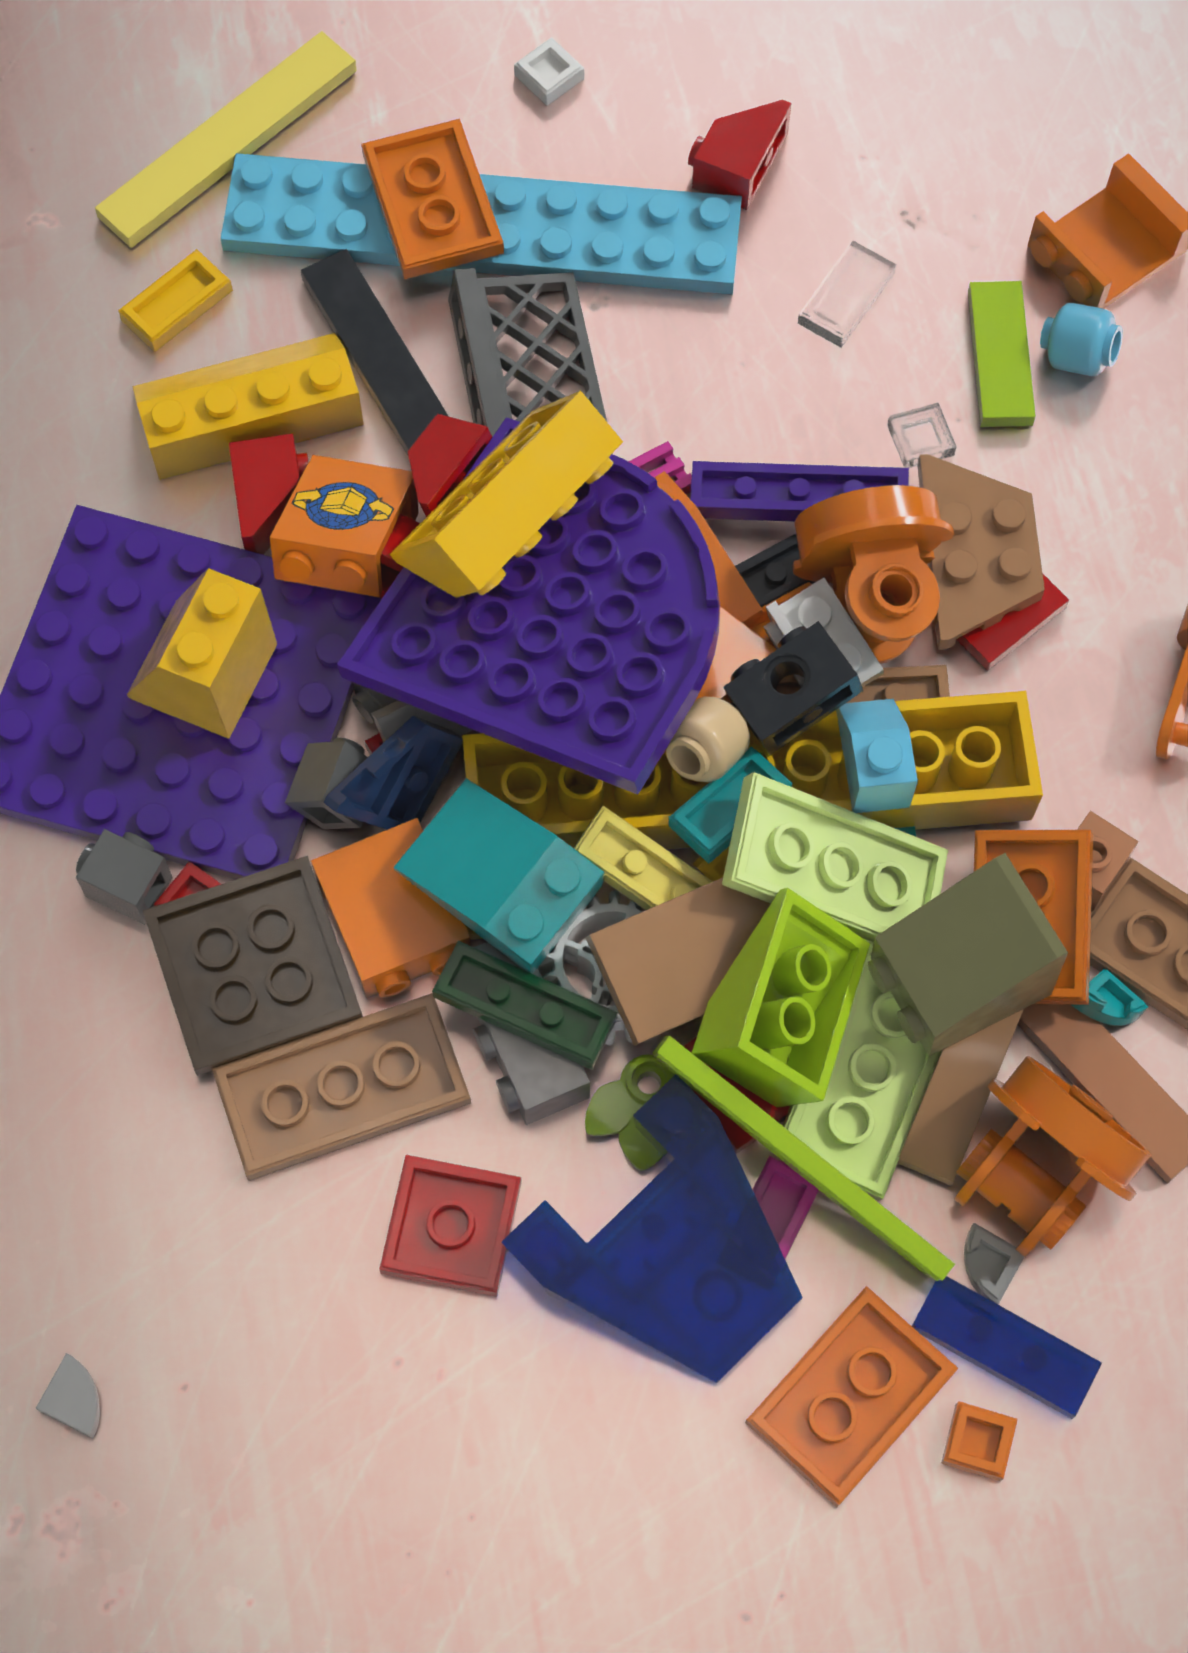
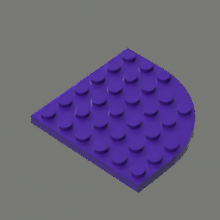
M507 417L504 419L465 478L519 425V421ZM611 454L609 456L613 461L611 468L595 482L587 484L585 481L574 493L578 498L577 503L559 519L552 521L549 518L538 530L542 534L541 540L525 555L519 558L514 555L502 567L506 572V576L488 593L481 596L478 592L455 598L403 567L338 662L337 667L343 679L638 795L694 704L706 681L715 655L720 625V601L715 568L708 545L697 523L678 499L674 501L665 491L659 488L657 480L649 473L629 461Z

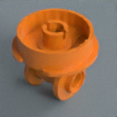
M892 485L870 487L827 498L808 507L798 515L794 525L800 559L793 562V574L809 581L817 582L825 578L828 583H833L835 595L879 663H887L899 657L911 645L914 638L930 625L939 608L940 592L938 583L927 564L935 559L933 550L941 542L951 540L954 536V531L950 523L941 520L936 495L930 490L915 486Z
M1030 1056L1025 1057L1005 1083L995 1078L987 1085L989 1090L1018 1117V1120L1004 1137H1001L991 1128L956 1171L967 1182L955 1196L954 1200L964 1206L977 1191L996 1208L1001 1203L1011 1211L1007 1217L1028 1233L1015 1249L1022 1256L1026 1257L1039 1241L1050 1250L1059 1242L1087 1206L1076 1195L1091 1177L1127 1201H1131L1136 1196V1191L1129 1183L1152 1155L1138 1140L1112 1119L1113 1116L1089 1095L1074 1084L1072 1086ZM1028 1127L1035 1131L1041 1127L1078 1157L1075 1163L1081 1169L1066 1187L1014 1145Z

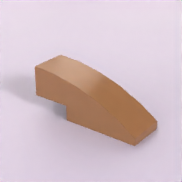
M1023 1009L942 1050L900 1153L898 1164L952 1186L957 1175L956 1171L963 1161L991 1091L987 1085L993 1078L996 1079Z

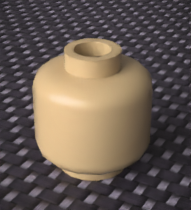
M707 696L695 700L666 748V755L670 765L678 774L687 779L699 782H713L722 778L743 757L749 747L750 733L747 723L739 710L729 702L717 697Z

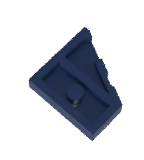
M412 716L326 796L323 803L336 813L387 830L416 818L421 823L463 743V738L450 729Z

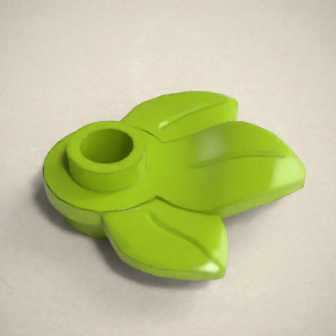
M653 1054L640 1055L632 1059L624 1067L620 1080L599 1087L590 1100L585 1117V1129L589 1136L618 1134L619 1144L625 1157L640 1171H646L662 1159L669 1147L672 1136L680 1140H699L703 1125V1112L697 1098L678 1086V1077L653 1058ZM644 1077H653L659 1082L660 1088L655 1093L646 1094L639 1089L638 1082Z

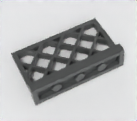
M475 268L454 270L448 302L473 423L487 426L493 437L506 417L512 419L513 414L517 417L516 421L521 422L531 411L537 409L545 398L550 402H554L566 397L555 389L556 385L566 374L585 387V396L607 421L573 272L477 278ZM563 291L566 305L556 314L535 300L541 292ZM504 294L518 305L506 318L488 305L487 295ZM526 310L549 324L537 338L515 324ZM493 325L497 327L495 332L493 329ZM556 330L575 343L576 349L568 358L545 344ZM505 334H508L528 348L517 362L500 352L497 348V343ZM535 354L558 368L547 383L524 368ZM577 360L579 361L580 367L575 364ZM502 369L507 372L505 376H503ZM515 378L538 393L527 407H524L507 395L506 388Z

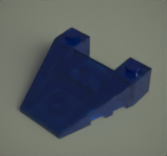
M675 1074L633 1115L636 1128L670 1162L665 1169L588 1243L579 1236L546 1200L526 1217L501 1243L548 1295L573 1306L597 1319V1321L622 1332L648 1346V1348L717 1384L803 1297L719 1117Z

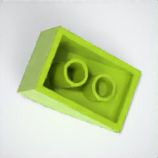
M780 889L708 1001L692 1054L775 1107L824 1101L870 943L791 889Z

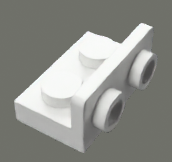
M825 578L820 579L780 605L774 601L766 606L771 622L763 627L776 649H778L779 641L790 631L800 626L809 628L819 621L858 674L862 687L884 674L883 667ZM794 675L798 684L802 687L805 678L800 675Z

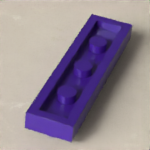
M693 461L690 500L697 506L704 519L795 522L798 515L808 507L842 493L878 486H909V468Z

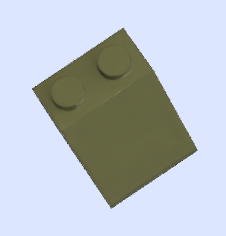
M1004 853L874 938L871 961L868 962V967L882 993L890 991L901 1010L897 1012V1015L908 1039L912 1043L920 1041L928 1056H931L1052 995L1068 951L1012 862Z

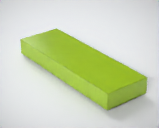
M1022 281L970 282L968 303L980 427L1033 426L1036 415Z

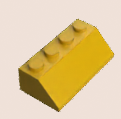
M336 333L132 386L159 480L231 461L230 442L293 433L295 443L364 425L359 391L345 348Z
M581 390L535 409L389 555L396 563L455 598L478 592L482 596L503 580L506 572L502 567L514 555L517 558L525 555L541 540L542 534L538 530L549 518L552 521L559 519L577 503L578 498L574 493L585 481L587 484H591L611 468L613 461L609 456L623 441Z

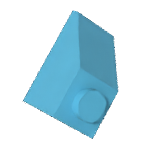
M894 699L845 703L836 712L852 812L862 813L910 808L918 779L909 727Z

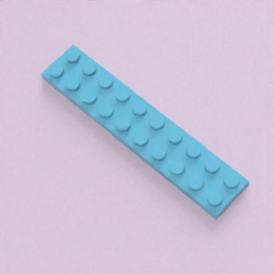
M235 154L221 233L223 251L325 259L342 250H348L354 262L400 266L366 164ZM480 174L504 243V254L443 269L454 271L455 269L475 268L476 273L510 276L573 272L575 281L733 295L742 196Z

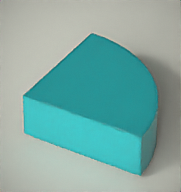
M1105 968L1089 982V1005L1071 1004L1075 1009L1096 1021L1117 1026L1134 1023L1148 1008L1143 1000Z

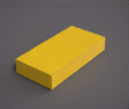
M196 249L120 308L118 312L121 321L148 347L156 352L231 293L233 288L231 280Z

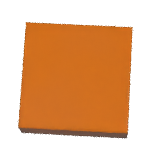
M958 1401L955 1404L941 1464L1002 1481L1018 1419Z

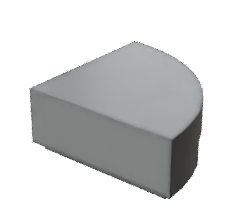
M973 1223L968 1232L964 1247L966 1272L977 1293L988 1304L996 1308L1024 1256L1015 1250L1017 1247Z
M66 1353L36 1409L93 1439L100 1419L98 1392L88 1370L74 1357Z

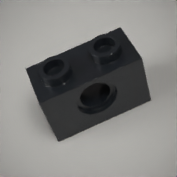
M819 621L809 628L800 626L790 631L779 641L776 651L761 661L753 659L741 665L731 675V682L723 687L730 701L739 710L748 727L769 756L864 691L858 674ZM800 675L805 678L803 686L797 692L787 695L777 692V686L784 677Z

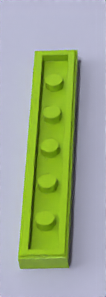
M665 1036L652 1052L654 1054L653 1058L924 1275L936 1281H943L954 1267L955 1263L674 1038Z

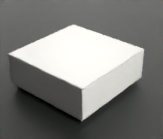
M551 37L514 64V75L548 106L584 80V67Z

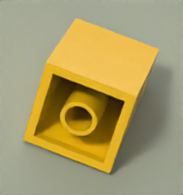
M208 568L176 600L127 693L128 698L229 739L277 646L261 589Z

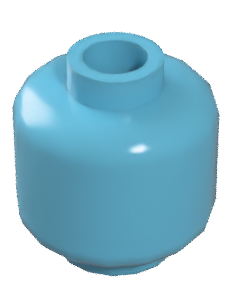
M1067 303L1059 309L1055 318L1048 317L1045 320L1041 332L1040 345L1041 348L1048 350V359L1053 368L1092 377L1098 376L1106 366L1113 367L1115 365L1122 345L1123 328L1120 325H1116L1113 313L1107 309Z

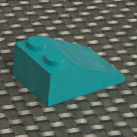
M467 778L394 866L396 872L516 965L531 974L535 972L600 890L604 880V871L557 835Z

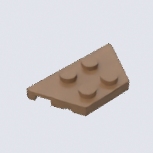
M920 454L917 463L919 487L930 490L936 495L941 520L950 523L954 531V536L951 540L941 542L933 550L935 559L928 564L937 580L940 592L939 608L934 618L938 650H946L955 645L957 638L978 627L984 630L1000 622L1008 612L1021 611L1042 599L1045 588L1033 496L1030 492L929 454Z

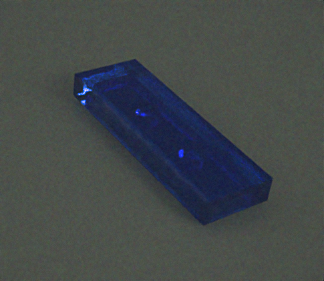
M948 1276L943 1281L935 1280L912 1324V1327L926 1338L1071 1419L1077 1415L1102 1365V1362Z

